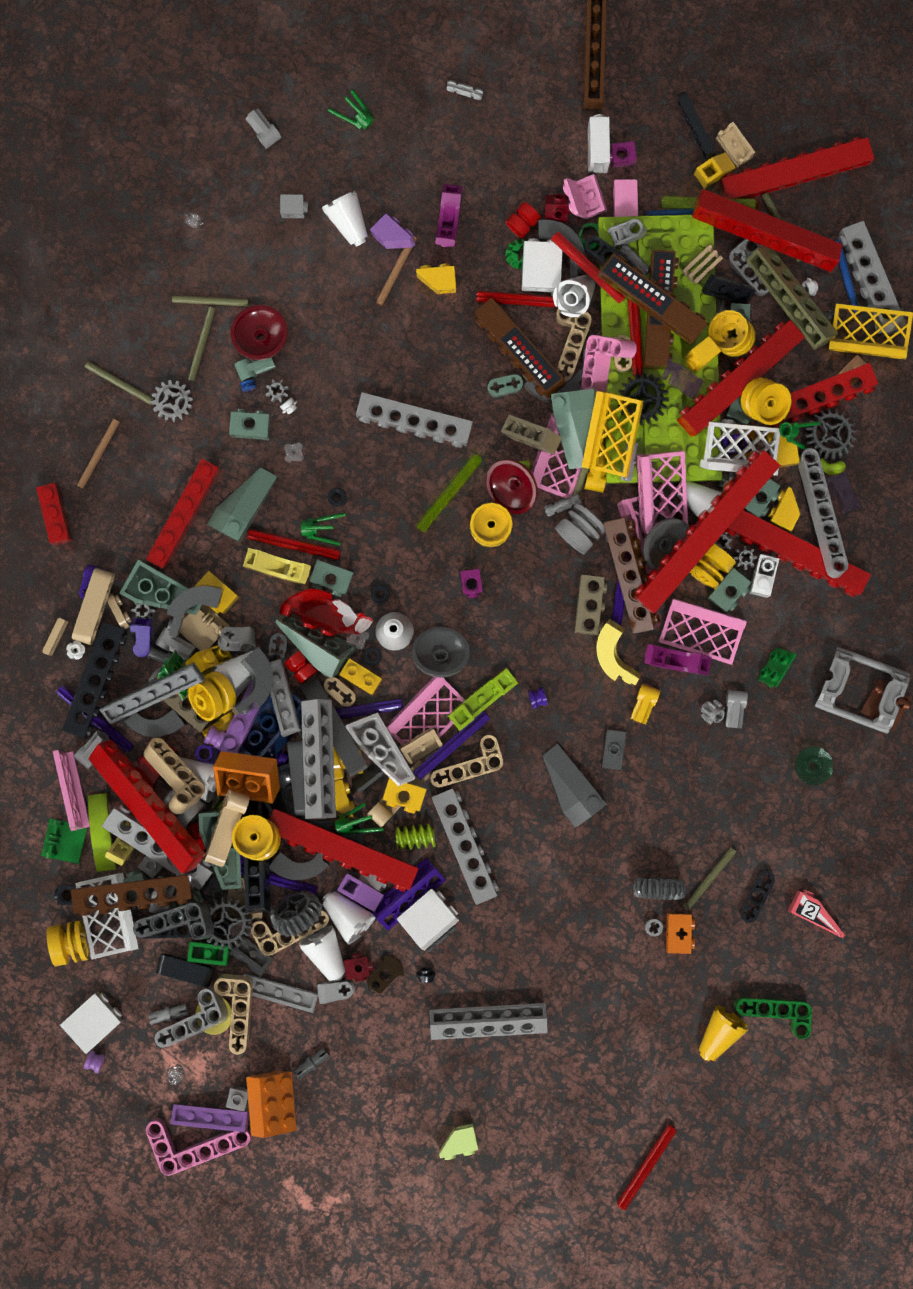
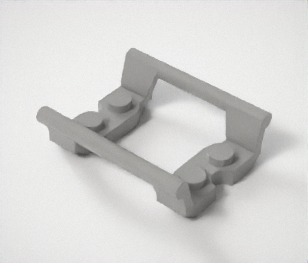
M837 646L830 667L833 678L825 681L815 707L888 734L899 711L896 700L899 697H904L909 684L910 673ZM851 660L887 672L893 677V680L885 687L879 703L880 715L874 720L835 706V699L843 692L850 673L849 662Z

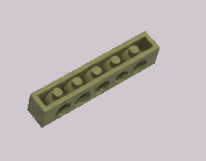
M762 246L757 248L746 259V262L814 350L826 345L838 334L775 250Z

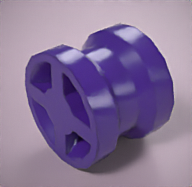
M543 687L537 691H528L533 709L540 705H548Z

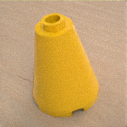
M716 1006L699 1047L700 1056L706 1061H715L749 1030V1028H746L748 1025L734 1012L731 1014L725 1012L727 1008L723 1006Z

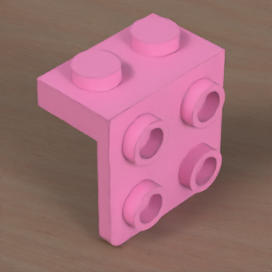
M590 175L579 181L569 178L564 179L565 185H563V190L569 196V208L572 214L589 219L607 211L596 175Z

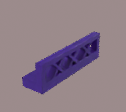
M428 858L416 866L419 869L410 890L406 889L403 892L393 886L384 894L375 912L371 911L374 917L388 931L398 923L397 918L429 890L433 889L435 891L446 881ZM435 875L439 877L435 882L429 883V880ZM423 889L420 895L414 896L417 890ZM408 902L405 908L400 909L401 904ZM389 915H393V918L389 922L386 923L384 921L386 917H388Z

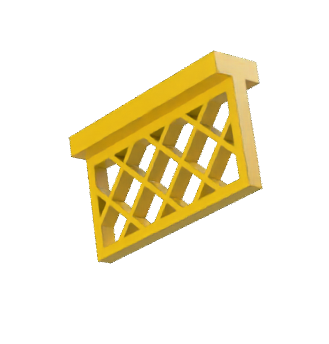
M836 304L833 327L837 331L843 326L849 335L844 339L833 337L830 341L829 350L906 360L913 312ZM839 309H847L852 316L842 322L838 316ZM862 311L867 312L871 317L864 324H861L856 317ZM881 313L886 314L890 318V321L882 327L875 319ZM900 316H908V324L900 329L894 320ZM854 318L860 327L851 333L845 324ZM874 320L879 329L870 335L864 326ZM893 322L899 331L889 337L884 328ZM861 328L868 335L862 342L857 341L853 336ZM880 331L887 337V340L882 344L876 343L872 338ZM901 333L905 338L904 346H896L891 339Z
M597 391L582 462L583 468L628 477L644 401L606 391ZM611 398L617 399L620 407L614 411L610 406ZM630 403L637 404L636 411L630 415L626 406ZM623 409L627 418L619 422L615 414ZM612 417L616 426L609 430L606 423L607 419ZM630 421L632 431L626 434L622 425ZM619 428L623 437L616 442L611 433ZM606 436L612 442V445L607 449L602 444ZM626 440L628 450L622 453L618 444ZM615 447L619 456L612 461L607 452ZM602 455L609 462L604 467L598 466L599 458ZM620 459L624 463L623 472L618 471L614 465Z

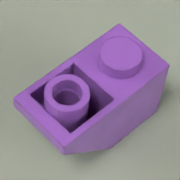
M385 214L370 229L373 237L386 249L411 248L415 246L414 235L407 228L405 230L401 228L400 222L394 216L390 218Z
M346 874L337 889L342 894L375 912L384 896L349 874Z

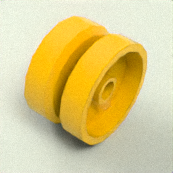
M760 377L753 379L742 392L741 408L748 417L758 420L763 424L774 425L781 422L790 410L791 394L789 390L782 384L768 378Z
M487 503L478 507L472 514L470 522L471 535L475 541L482 546L490 548L500 546L506 542L512 529V519L507 509L495 503ZM488 522H489L490 524L494 522V523H495L494 527H493V528H489L488 525H487Z
M218 671L205 675L203 682L188 688V698L192 708L206 721L216 719L222 713L232 710L236 705V694L228 678Z
M249 815L236 823L232 830L231 839L233 847L240 855L252 860L263 861L271 858L277 852L281 836L277 826L270 820L258 815Z

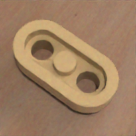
M109 594L107 602L122 629L130 627L129 623L132 620L127 611L123 612L121 598L118 594Z

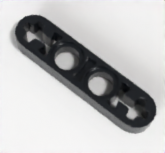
M684 91L676 95L678 107L704 159L708 161L716 156L715 149L687 93Z

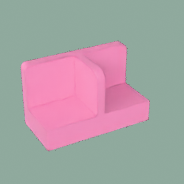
M636 179L614 180V217L638 216Z

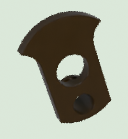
M382 956L383 962L381 966L366 981L371 992L381 994L396 977L404 976L401 964L393 957ZM382 970H387L390 973L389 980H381L379 974ZM372 983H377L378 988L374 989Z

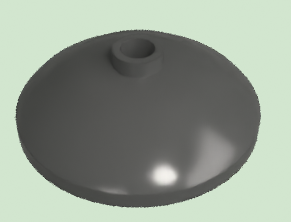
M668 518L657 523L649 531L644 542L643 554L645 562L650 569L657 570L661 565V559L666 554L669 555L674 550L672 548L673 545L687 535L685 532L690 526L686 522L677 518Z
M434 627L422 632L416 638L412 647V657L415 665L425 674L444 678L453 676L464 669L469 661L470 648L465 637L458 631L447 627Z

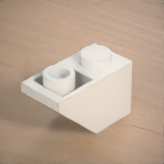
M760 554L752 576L750 594L766 598L771 596L779 562L778 558Z

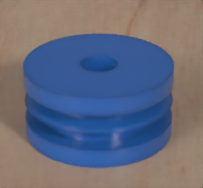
M252 379L240 383L241 388H243L242 392L257 388L255 380Z

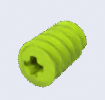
M429 823L426 829L423 828L422 824H419L418 830L412 825L410 831L407 826H404L403 832L400 831L399 827H396L397 851L399 846L404 851L406 845L409 846L410 850H413L414 844H416L418 849H421L422 843L425 848H428L430 842L433 847H436L434 828H431Z

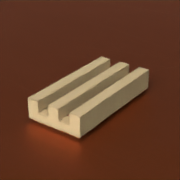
M709 245L682 270V273L696 285L723 257L719 256L718 252L714 251L712 246ZM707 252L711 253L694 271L688 272ZM714 257L716 260L694 279L693 276Z
M62 618L57 619L42 653L49 656L53 655L68 621Z

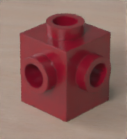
M559 193L545 195V220L568 221V214H572L569 208L567 195Z
M363 953L351 954L352 958L344 959L347 980L355 979V982L365 981L370 976V971H373L372 959L368 960V955L363 956ZM356 965H361L362 969H357Z

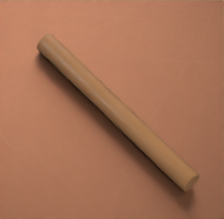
M415 236L413 237L414 243L417 240ZM412 247L403 248L376 301L378 304H384Z
M113 419L77 486L84 489L120 423L116 419Z

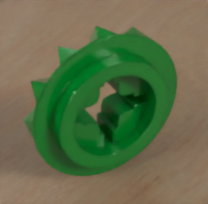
M516 239L509 243L506 249V260L515 269H523V256L518 261V255L514 252H519L521 247H524L525 239Z

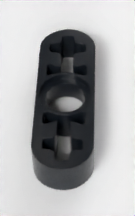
M763 870L758 873L740 909V918L747 923H752L757 919L775 883V876L770 871ZM768 874L770 882H766L763 887L767 888L765 892L764 890L757 888L756 886L757 884L761 886L763 883L761 877L766 876ZM755 891L762 893L763 897L759 902H754L752 899V894ZM750 901L752 904L757 905L758 908L753 907L751 911L754 914L753 917L746 919L744 911L750 910L751 905H747Z

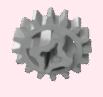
M171 380L168 381V385L162 382L161 389L159 387L155 388L157 394L152 393V397L155 400L151 401V404L156 405L153 411H159V418L164 415L166 422L169 418H172V421L175 422L176 417L183 420L182 414L188 416L187 409H192V405L189 402H192L193 398L188 397L191 394L190 390L185 391V384L180 387L179 381H176L175 385L172 384ZM170 389H176L180 392L174 393L171 392ZM164 393V399L159 403L160 396ZM170 397L176 399L175 405L168 403ZM185 399V404L180 410V403ZM163 410H173L174 413H167Z

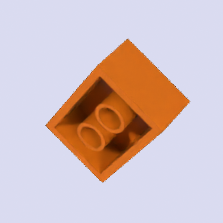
M221 751L213 766L217 795L226 797L227 791L231 789L248 795L250 797L249 800L273 803L280 789L276 759Z
M278 1070L246 1077L251 1136L266 1138L297 1131L292 1072Z

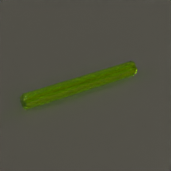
M663 196L662 207L694 209L698 197ZM727 198L756 209L755 199Z
M474 454L420 520L417 524V528L420 531L425 532L479 466L482 459L478 455Z

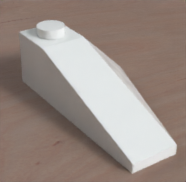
M378 713L345 726L354 743L398 786L415 779Z

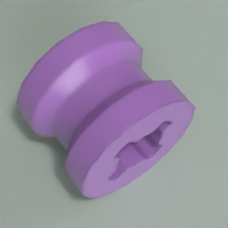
M212 725L204 743L213 744L214 748L218 749L226 731H219Z
M91 1050L86 1059L84 1069H92L95 1073L99 1074L106 1055H97L95 1051Z

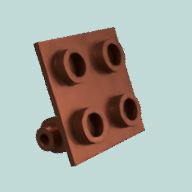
M878 679L860 711L862 714L873 720L879 717L878 707L887 683ZM906 694L904 697H899L896 700L899 711L890 729L891 731L895 730L905 710H908L911 706L912 698Z

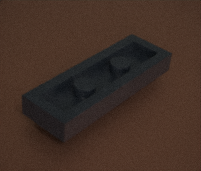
M712 274L701 290L705 295L737 304H748L756 292L753 286Z

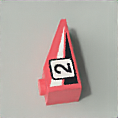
M805 889L803 892L797 891L788 911L844 938V933L819 900L813 898L815 894Z

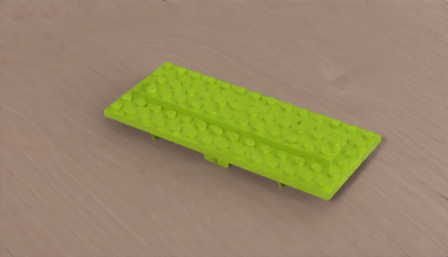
M692 215L599 217V237L611 247H613L614 242L611 234H608L607 230L631 219H638L647 227L646 235L639 240L629 243L627 246L649 267L652 250L676 251V257H679L678 269H675L674 276L678 277L677 288H673V294L676 296L677 301L687 303L692 312L702 314L707 322L706 327L692 345L671 330L670 334H674L673 345L669 347V353H672V364H668L666 370L643 368V373L647 374V378L650 374H653L654 379L657 377L661 379L659 384L664 383L666 385L663 390H668L669 394L664 397H668L669 402H664L668 409H661L664 416L656 415L659 419L657 422L651 418L652 424H647L646 420L643 426L639 424L635 443L638 444L636 454H655L683 450L685 451L686 482L721 481L722 471L700 467L701 459L704 460L708 425L699 434L690 437L677 421L681 416L679 413L686 406L691 407L694 404L693 400L701 393L705 395L708 392L706 388L714 381L719 382L718 355L697 373L686 365L687 360L685 359L693 348L709 336V325L716 316V298L705 295L701 291L711 274L715 275V267L696 285L682 273V270L709 245L714 250V228L712 225L692 218ZM639 224L633 227V234L639 232ZM707 252L688 272L694 271L711 253ZM607 255L605 260L608 261L612 255ZM713 257L693 278L696 279L715 261V258ZM650 272L645 276L647 279H649ZM600 287L602 336L616 338L619 335H625L630 339L628 298L625 297L621 303H617ZM639 307L642 360L644 363L647 312ZM611 356L606 392L622 396L618 392L619 389H625L622 383L624 382L628 385L630 383L628 381L629 377L633 381L635 380L632 366L628 372L621 373L615 368L614 357ZM621 358V362L618 363L622 368L629 364V362H625V358ZM647 385L648 394L658 396L656 389L651 385ZM639 386L636 387L630 395L636 394L639 390ZM643 395V398H642V399H639V400H642V401H643V400H647V399H649V398H646V397ZM611 398L610 406L614 411L618 408L619 402L617 399ZM630 403V409L635 413L637 404ZM656 404L649 405L645 413L650 412ZM622 410L615 414L619 422L626 418V415H621L620 412ZM720 415L717 416L712 422L720 423ZM610 417L607 419L606 425L610 430L616 426V423ZM630 421L622 425L626 434L632 431ZM714 426L713 435L716 439L721 436L720 427ZM619 428L611 433L616 442L623 437ZM608 436L605 437V449L612 445ZM626 440L618 444L622 453L626 449ZM717 445L711 449L710 457H716L721 453ZM615 447L607 452L612 461L619 456ZM673 456L668 463L673 468H676L680 463V456ZM659 458L651 459L652 468L657 470L663 461ZM620 459L614 465L618 471L622 472L623 462ZM637 463L634 464L631 481H623L621 476L606 473V484L638 483ZM666 465L659 474L667 479L673 470ZM676 473L669 482H681V477ZM658 475L652 481V483L664 482Z

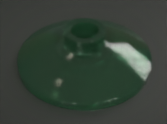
M809 747L798 754L795 760V771L799 779L804 783L820 785L831 777L833 760L824 749ZM812 762L816 764L814 770L810 769V763Z

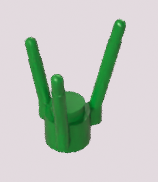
M351 90V93L362 107V110L349 97L346 96L345 100L358 112L355 117L357 122L328 108V112L355 125L359 130L362 127L366 130L375 120L373 114L354 90Z
M785 422L779 425V432L782 437L787 438V442L793 443L805 450L808 448L794 439L799 434V428L820 425V422Z
M340 513L319 518H308V521H302L301 534L302 536H307V539L340 546L341 542L314 535L318 534V530L334 529L333 525H318L315 522L345 517L347 514Z
M362 803L345 814L339 815V819L334 820L338 834L344 833L345 836L383 831L384 828L350 830L353 829L354 824L373 818L372 815L352 821L350 817L347 818L366 806V803Z

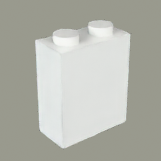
M597 114L590 117L588 124V173H607L610 164L609 117Z
M539 239L524 241L522 291L554 292L557 285L561 282L562 250L551 240H547V242H539Z
M433 889L429 890L397 918L398 922L424 951L459 921L456 917L458 912L452 905L448 907L445 904L446 898L439 890L437 892Z
M96 992L60 1025L85 1054L123 1021L122 1013L108 1003L110 1000L104 993Z

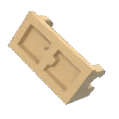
M734 122L730 123L724 131L721 130L715 138L737 169L752 159L755 151Z
M431 727L402 744L399 748L408 764L411 765L435 749L443 746L435 730Z

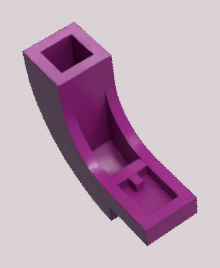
M443 185L435 244L442 247H454L463 186Z
M648 644L644 663L663 669L709 676L712 657Z

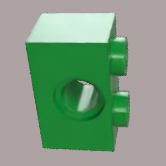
M192 940L189 943L187 961L226 966L229 964L230 949L228 944H226L225 949H221V943L214 947L215 942L209 943L207 941Z

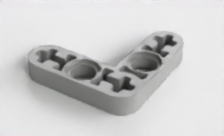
M745 239L731 251L728 262L747 285L755 288L756 295L764 296L769 292L766 286L764 288L765 291L763 289L759 291V284L756 281L754 284L751 282L757 277L756 273L753 277H747L744 274L746 268H751L749 264H745L740 269L739 267L742 264L738 260L733 261L734 254L736 256L741 255L740 261L744 264L746 259L754 252L747 249L746 244L750 240ZM756 243L757 248H760V247L763 246V245H760V244ZM758 278L757 281L760 284H763V282Z

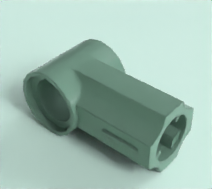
M272 357L265 360L247 358L235 363V368L241 382L255 379L257 375L276 368Z

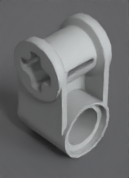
M631 219L625 223L615 225L607 231L612 236L613 248L618 249L643 238L646 235L647 227L638 219ZM639 224V232L633 234V227Z
M225 627L221 630L218 646L223 651L250 652L256 649L254 628Z
M346 979L316 984L320 1004L348 999L355 991L354 983ZM344 985H346V988H350L347 994L345 991H341Z

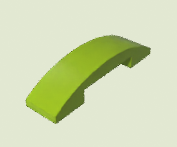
M505 668L456 707L448 715L449 719L461 731L494 701L516 686L518 682L509 670Z
M108 793L88 795L90 834L97 872L117 869L116 863L105 857L107 851L112 846L111 832L102 827L110 812Z

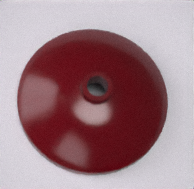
M256 305L244 309L236 316L231 326L230 335L235 349L242 356L252 360H265L275 356L284 347L288 337V328L284 317L276 309L265 305ZM259 336H264L262 340L258 339Z
M502 459L490 467L486 477V486L495 504H500L511 514L525 513L534 506L538 496V487L533 474L524 464L513 459Z

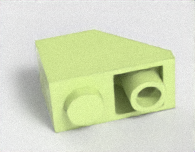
M473 1124L455 1127L439 1151L440 1158L450 1160L462 1153L464 1156L475 1154V1151L478 1150V1144Z

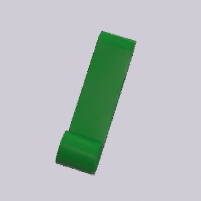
M742 996L738 997L734 1002L735 1010L742 1016L791 1019V1032L798 1039H806L811 1033L812 1008L803 1000ZM745 1002L747 1005L753 1006V1009L745 1007L743 1011L739 1006ZM761 1003H767L768 1007L765 1012H759L758 1008ZM781 1004H786L787 1010L784 1013L778 1012V1007ZM805 1005L806 1012L799 1015L797 1013L798 1007ZM799 1025L805 1026V1031L802 1034H797L796 1032Z

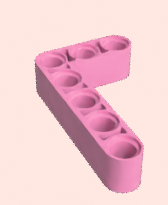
M589 336L586 344L580 390L596 388V393L597 391H606L611 356L633 358L637 349L635 342L609 336Z
M154 1118L146 1127V1133L159 1168L167 1176L245 1147L252 1138L251 1130L247 1127V1140L241 1141L238 1138L239 1132L227 1131L176 1151L164 1120ZM152 1124H158L161 1131L158 1133L154 1132L151 1128ZM226 1139L229 1142V1147H221L219 1141ZM164 1142L168 1149L166 1151L160 1150L158 1143ZM204 1146L209 1147L211 1154H203L201 1148ZM186 1153L190 1154L193 1157V1161L186 1162L183 1155ZM172 1161L175 1167L168 1169L165 1166V1162Z

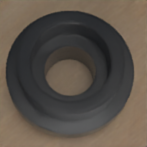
M336 487L328 492L327 498L332 506L339 507L346 502L347 496L343 489ZM339 494L341 496L340 500H334V495Z
M376 585L373 587L371 598L375 603L383 604L388 601L390 592L386 586ZM378 591L384 592V596L382 598L377 597Z
M369 647L363 653V660L369 666H376L382 660V653L376 647ZM370 653L376 654V658L374 660L369 659Z
M428 967L421 968L420 971L416 972V977L421 983H431L436 976L435 971Z

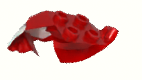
M307 589L289 597L281 605L279 614L289 618L294 612L302 619L299 621L304 622L303 626L310 629L320 628L322 629L321 633L328 636H335V634H361L373 622L365 614H355L352 608L341 600H332L331 593L318 589Z

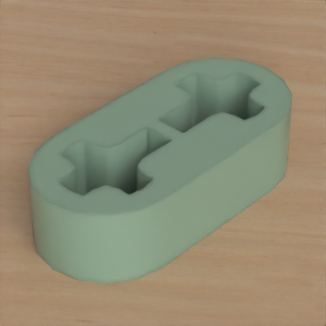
M516 374L493 379L488 384V393L492 397L517 393L523 387V380ZM512 379H515L516 382H520V384L517 385V388H514L513 386H506V384L512 383ZM494 383H497V386L504 385L503 388L499 389L498 393H495V390H491Z

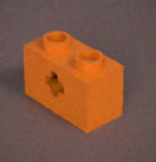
M667 913V953L691 954V949L695 948V938L692 937V930H695V918H692V914ZM680 928L686 932L682 935V938L676 934V932H680Z

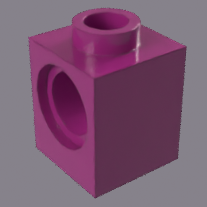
M634 141L611 144L610 162H612L613 168L635 165L637 158ZM622 151L626 154V157L619 158L616 153Z
M480 570L461 571L463 596L467 595L468 598L479 597V594L483 592ZM473 579L477 582V587L469 589L466 586V582Z

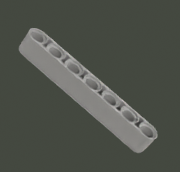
M808 448L800 455L798 468L826 572L830 577L838 578L848 569V561L819 454L815 449ZM805 457H809L811 462H808ZM809 474L814 475L816 477V480L810 478ZM814 492L819 493L821 498L816 497ZM819 510L824 511L826 516L821 515ZM824 528L829 529L831 534L826 533ZM829 546L834 547L836 552H832ZM834 564H837L840 570H836Z

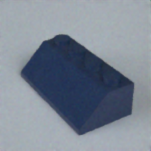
M292 693L297 716L299 719V723L301 725L302 700L299 697H297L294 693ZM269 694L267 700L261 706L240 750L245 755L274 759L293 735L285 737L281 735L271 694Z

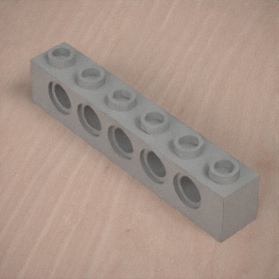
M864 220L843 228L839 233L838 239L843 244L842 247H845L847 262L852 264L854 269L853 276L860 283V293L863 299L867 300V307L901 311ZM852 242H858L861 248H854ZM860 259H865L868 262V266H862ZM867 277H873L875 284H870L867 281ZM874 294H880L882 301H877L874 298ZM882 314L875 318L881 327L890 321V318H883ZM903 316L894 320L900 329L907 325ZM893 322L884 328L887 335L899 331ZM875 323L874 325H875V329H876V331H877V330L879 329V327H878L877 324ZM882 331L878 332L882 338L885 337Z
M363 392L361 393L356 417L359 418L360 422L370 424L371 421L378 423L377 426L382 428L395 427L396 431L401 433H407V431L414 432V435L417 437H433V441L444 443V441L452 442V446L462 448L463 445L467 446L473 421ZM376 407L383 410L379 416L372 414V410ZM393 412H398L401 418L393 421L390 415ZM411 417L419 419V423L415 426L410 425L408 421ZM428 423H437V429L429 430L427 428ZM454 427L456 433L448 435L445 432L446 428Z
M315 699L301 701L305 819L335 818L332 700Z
M452 788L431 797L475 904L477 905L497 897L498 886L496 881H491L489 873L492 872L488 862L484 863L481 858L484 852L481 845H476L474 841L477 835L473 826L469 827L466 820L469 819L466 809H461L459 802L462 799L458 790L454 792ZM449 804L455 805L457 808L456 814L448 815L446 807ZM457 822H461L464 825V830L461 833H456L453 830V825ZM464 840H468L472 844L471 849L468 851H464L460 847L461 842ZM471 858H476L479 861V866L475 869L468 866V861ZM478 876L486 878V884L482 887L477 886L475 883Z
M117 802L102 825L103 828L177 876L191 874L192 886L199 890L214 870L212 864L205 862L203 857L197 868L181 874L125 804ZM123 821H129L131 826L125 825ZM144 831L148 836L144 837L139 832Z
M546 1003L429 1010L431 1040L547 1033Z

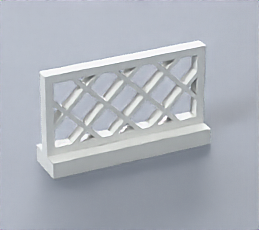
M709 422L704 460L701 459L700 467L709 470L737 472L742 465L746 466L750 461L747 460L744 454L749 449H752L753 452L757 451L754 445L760 440L766 446L762 450H769L771 457L777 461L780 428ZM714 426L720 427L724 432L717 439L713 435ZM737 428L741 435L733 440L729 433ZM755 430L758 437L751 442L747 434ZM769 432H774V438L768 444L764 436ZM727 436L731 444L723 449L719 442ZM744 438L748 446L741 451L737 443ZM717 445L721 453L716 457H710L711 449ZM734 447L739 454L730 459L727 452Z
M117 873L75 884L76 888H81L82 885L87 884L95 886L92 883L99 882L98 885H101L103 881L111 879V884L122 883L124 875L123 873ZM110 893L109 898L116 903L118 901L117 895L113 893L114 897H112ZM91 895L90 898H89V901H90L91 903H93L94 905H97L96 902H94L93 900H91L92 897L94 896V895ZM114 908L112 913H108L110 916L105 924L95 919L99 910L96 911L93 917L90 915L82 916L91 959L139 949L136 935L133 932L134 924L131 910L119 911L118 908ZM112 917L118 919L120 923L116 932L107 927ZM93 921L103 926L97 936L92 934L89 929ZM105 928L114 933L109 943L99 938ZM116 936L123 939L124 948L116 949L111 946ZM97 940L106 945L104 951L99 954H95L93 948Z

